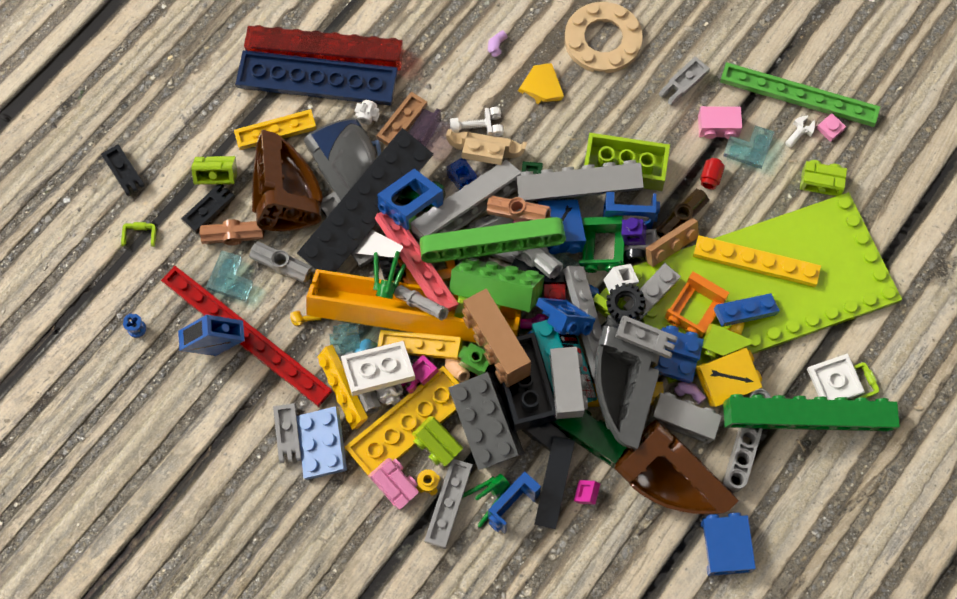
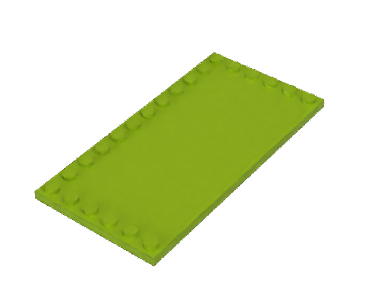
M849 192L713 238L821 265L816 287L693 257L696 245L675 252L654 267L650 266L647 261L632 266L639 280L636 285L639 289L664 263L681 276L680 280L641 319L643 323L659 330L663 327L666 328V326H672L665 319V315L686 285L693 271L728 291L729 295L725 303L771 293L780 310L779 313L775 316L744 322L745 325L741 335L753 340L751 345L746 346L752 354L902 301ZM694 291L680 315L697 325L713 301ZM716 316L711 324L722 327ZM731 325L724 326L722 328L728 329L731 327ZM679 326L677 327L679 329L678 332L686 334V330ZM702 349L696 366L714 358L704 354L705 350ZM666 377L669 384L679 381L677 379Z

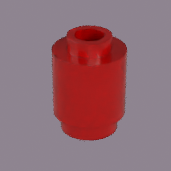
M711 158L705 161L700 177L701 186L714 190L720 184L725 165L720 159Z

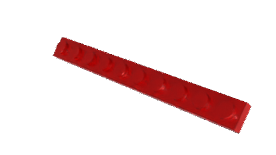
M174 266L163 277L161 282L203 316L213 315L242 320L245 341L239 343V345L318 408L332 393L331 388L177 266Z

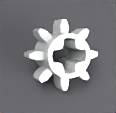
M364 100L362 104L357 103L354 111L357 120L365 125H370L372 121L377 122L380 114L377 104L370 100Z
M401 384L377 390L379 401L387 405L391 403L395 405L401 401L400 396L403 395Z

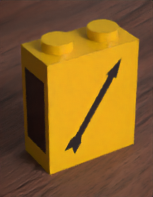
M747 347L724 356H718L696 366V373L710 406L717 407L722 405L725 400L730 398V395H745L762 388L761 374L755 369L753 354Z

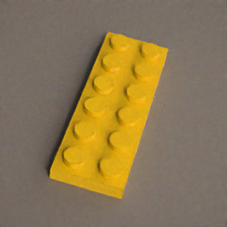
M444 366L424 386L420 384L413 393H409L344 447L367 476L387 458H390L392 461L394 459L398 460L416 445L413 442L416 438L412 433L429 416L435 417L442 424L457 411L449 387L459 384V382Z

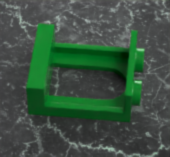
M623 216L582 218L586 242L583 248L582 260H579V264L581 267H584L585 272H610L613 267L624 265L625 244L621 235ZM595 233H615L613 259L594 260Z

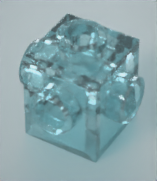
M340 323L337 326H333V334H329L330 345L335 346L337 354L345 355L347 352L360 348L359 324Z

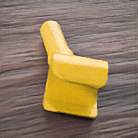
M294 311L290 314V319L294 326H300L307 321L321 320V318L313 316L302 317L300 311Z

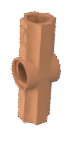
M492 196L487 202V213L489 215L510 218L514 222L551 218V208L549 206L528 203L520 197L507 199Z
M230 219L224 221L223 224L200 226V238L202 244L224 243L226 245H238L242 241L264 239V230L257 227L256 221L240 222L239 220Z

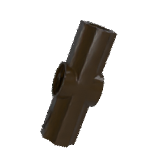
M696 188L656 229L658 237H663L693 218L709 202L710 199L707 194ZM679 213H683V214H685L687 217L682 218V217H680L678 214H679Z

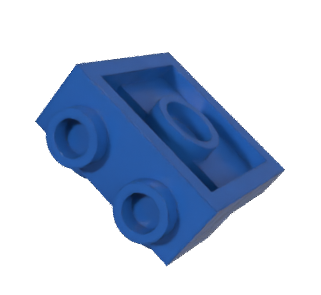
M538 298L536 306L543 310L542 313L549 316L547 323L554 327L555 332L563 335L569 333L577 336L580 334L586 336L591 333L596 318L568 300Z
M675 326L663 327L661 330L676 336L677 341L675 343L667 341L675 345L674 350L665 349L672 353V357L665 358L660 356L658 365L654 368L659 370L660 375L692 383L704 339L698 338L699 335L695 332H686V334L678 332L679 329Z

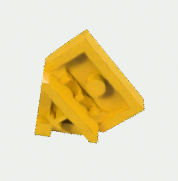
M552 63L533 66L518 89L520 93L523 94L525 92L534 98L538 105L541 100L543 102L561 101L564 97Z

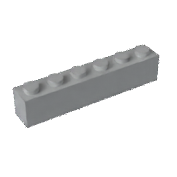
M504 160L502 165L494 166V168L480 175L476 180L465 185L455 194L447 197L439 208L434 206L420 217L414 219L410 223L413 237L419 242L421 237L425 235L459 230L487 211L489 198L492 196L506 198L517 191V176H521V171L508 160Z
M636 160L624 161L623 165H615V162L604 163L603 167L596 168L595 165H584L582 169L574 170V167H564L559 172H554L553 169L541 170V174H533V171L521 172V176H517L518 194L525 202L606 194V191L615 193L637 191L644 188L641 163H636Z

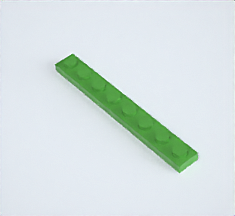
M727 62L720 83L823 113L833 114L834 116L871 127L875 126L880 106Z

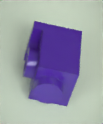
M629 218L622 220L621 235L625 246L646 245L647 226L644 224L643 219ZM630 236H639V238H630Z

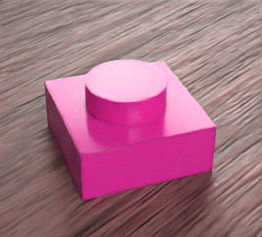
M579 480L574 501L578 504L595 505L600 483Z

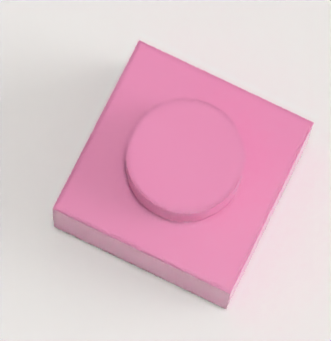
M830 114L816 129L831 142L845 130L846 126L837 117Z

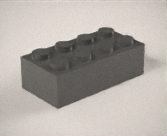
M486 372L449 387L478 470L525 454L517 431L514 430L511 416L495 372Z

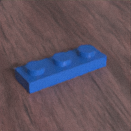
M771 293L717 304L714 307L722 327L775 316L780 311Z

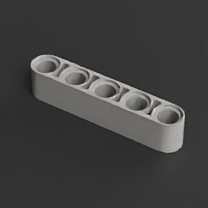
M757 389L748 397L765 395V398H771L770 394L764 389ZM760 428L738 429L723 484L732 493L741 490L748 482L762 433ZM743 436L750 438L751 445H747L743 441ZM737 456L743 457L746 464H739ZM732 476H735L739 479V486L734 485L732 483Z

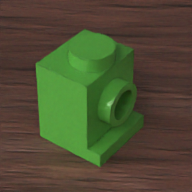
M470 343L468 347L463 346L458 355L461 358L458 365L477 375L484 374L489 365L484 355L486 351L473 343ZM472 354H475L476 356H478L479 359H478V360H474V359L472 358Z

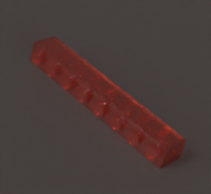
M261 25L247 27L244 43L246 51L397 67V70H401L404 52L403 40H398L397 38L365 37L357 34L343 35L337 32H311L300 29H283L281 27L269 28Z

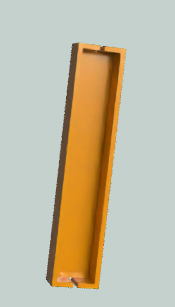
M316 269L306 296L307 316L413 333L461 337L463 341L476 343L472 327L468 329L463 318L454 317L455 310L449 311L445 319L439 320L417 307L408 306L405 301L396 298L394 294L392 299L376 296L377 290H373L374 278ZM399 282L398 286L402 285L411 291L416 290L423 297L427 298L419 285ZM452 294L456 301H458V295ZM500 305L502 315L515 336L518 337L522 310Z

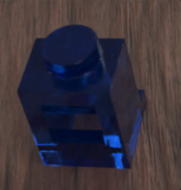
M460 158L446 166L447 176L458 190H461L465 185L477 179L476 173L466 159Z

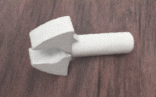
M808 115L797 118L793 123L797 130L785 142L786 145L792 147L803 134L811 137L815 128V120L810 126L803 127V123L807 120Z

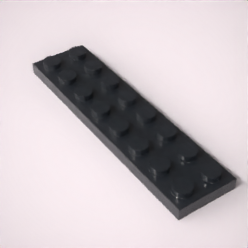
M402 128L300 248L297 255L314 269L336 272L376 225V214L381 212L378 208L377 194L414 168L420 172L434 153ZM406 187L392 197L393 203L406 189Z

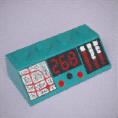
M548 320L533 323L531 333H535L553 398L550 349L577 347V352L582 354L583 367H579L580 375L585 377V388H582V394L587 396V403L596 401L597 396L578 336L569 333L563 335L555 332L554 327L547 323Z

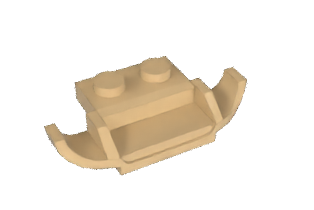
M448 129L446 134L449 144L456 149L462 150V159L502 165L503 157H520L524 154L527 142L519 144L509 138L471 132L454 133L452 129Z

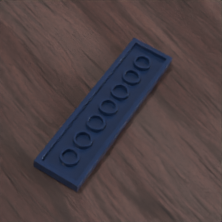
M243 50L235 85L239 89L353 102L370 100L379 105L392 106L398 71L397 67Z

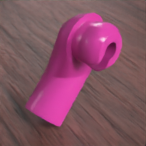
M538 314L531 319H521L520 329H532L533 323L545 321L548 318L544 314Z

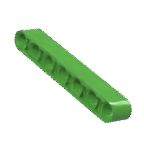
M552 217L425 235L421 237L419 244L422 261L434 263L556 246L565 242L566 235L562 219Z

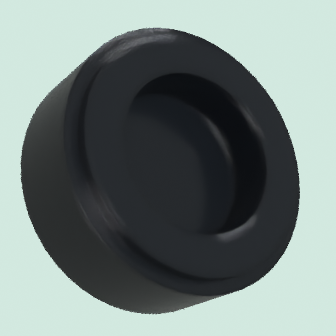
M628 249L625 251V261L629 263H639L645 260V251L642 249Z

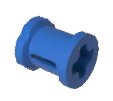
M137 314L125 316L123 326L129 335L134 338L143 336L146 332V325L141 317Z

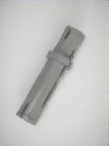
M402 285L395 289V297L405 301L408 306L417 307L439 320L447 317L448 308L423 297L420 292L416 290L411 291Z

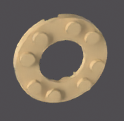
M595 2L581 7L570 17L566 25L564 41L569 56L580 67L591 72L595 70L613 73L626 68L636 59L641 49L643 35L639 21L629 10L615 3ZM597 21L612 22L619 27L623 39L616 49L610 52H599L589 47L585 41L584 34L586 29Z

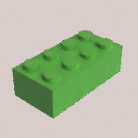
M476 257L465 258L452 269L449 291L454 295L469 298L487 288L496 305L530 312L535 307L538 298H542L545 276L540 275L537 271L518 270L516 266L505 267L500 266L494 261L482 262Z

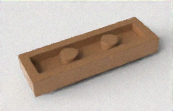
M410 92L376 135L377 140L388 145L402 128L408 131L427 107V101Z
M691 218L647 246V263L654 267L697 239L699 235L698 221Z

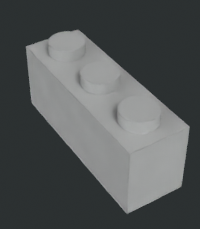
M577 347L550 349L549 357L556 419L583 417L584 409H588L587 396L582 394V388H585V377L580 375L579 367H583L582 354H578Z
M664 392L655 398L648 421L658 420L667 429L709 444L715 440L721 415L716 414V411L711 408H700L692 401H682L676 399L675 395Z

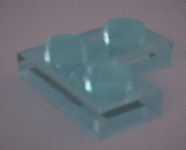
M755 125L749 142L730 136L723 157L762 169L774 131Z
M221 250L206 285L207 290L246 302L253 286V281L236 276L242 261L241 256Z

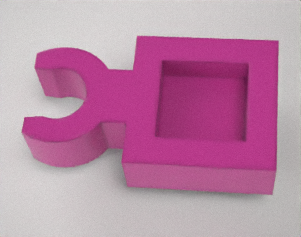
M422 355L412 365L415 380L402 383L401 385L403 387L405 384L411 383L407 388V391L411 394L416 390L419 382L424 386L439 371L435 365Z

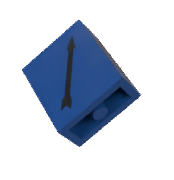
M578 200L538 201L537 204L551 208V218L558 217L562 219L566 235L564 243L547 247L548 252L552 255L582 252L586 239Z
M205 315L178 331L179 351L217 356L245 341L242 320L213 315Z

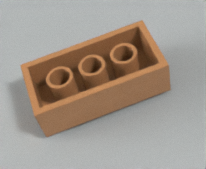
M487 288L463 300V320L468 329L472 327L475 333L473 336L478 346L484 347L486 351L484 355L490 365L494 364L497 370L495 374L500 383L505 382L506 386L510 387L530 376L531 361Z

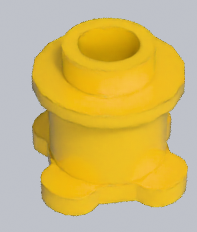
M424 470L419 473L417 477V490L419 493L426 492L432 496L438 493L437 485L440 482V476L432 470ZM426 479L432 480L430 483L424 482Z

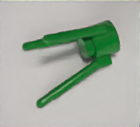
M399 251L395 252L388 281L381 279V284L379 283L378 253H374L373 290H377L376 296L393 298L395 289L398 287L406 265L402 264L395 282H392L400 254Z
M498 474L496 477L492 476L487 481L466 491L462 498L487 486L488 488L477 495L475 499L479 500L491 492L494 496L499 495L495 500L496 502L510 487V484L502 474ZM488 511L483 516L481 521L478 523L477 526L479 528H481L482 525L488 519Z

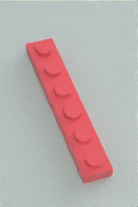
M377 213L375 220L387 238L403 246L399 256L427 298L448 308V312L455 310L459 305L433 265L422 261L420 246L410 231L395 224L393 219L387 214Z

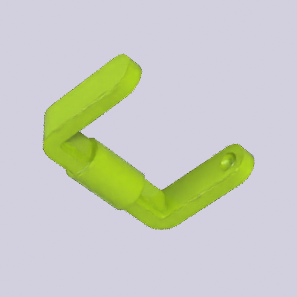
M133 222L123 225L121 246H126L127 229H152L151 246L155 247L157 228L154 224Z
M864 362L854 365L855 370L862 368L869 385L873 389L872 392L858 398H869L879 392V387L872 370H869Z

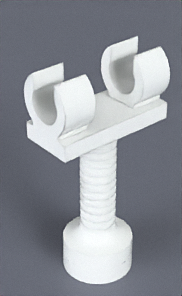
M500 107L485 108L484 120L461 122L458 118H450V129L454 133H459L462 128L486 127L488 136L501 137L504 132L503 125L491 126L490 119L496 120L501 118Z

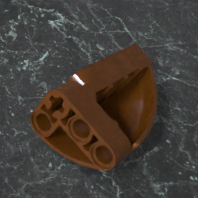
M262 130L256 145L252 188V211L256 213L257 227L268 231H293L318 224L322 219L320 204L323 197L313 171L301 155L281 136L274 132Z
M658 420L652 421L643 430L638 449L627 448L614 466V469L638 493L669 509L692 514H717L729 511L739 501Z

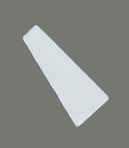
M371 229L361 241L355 253L374 255L377 252L378 256L394 257L395 252H401L403 246Z

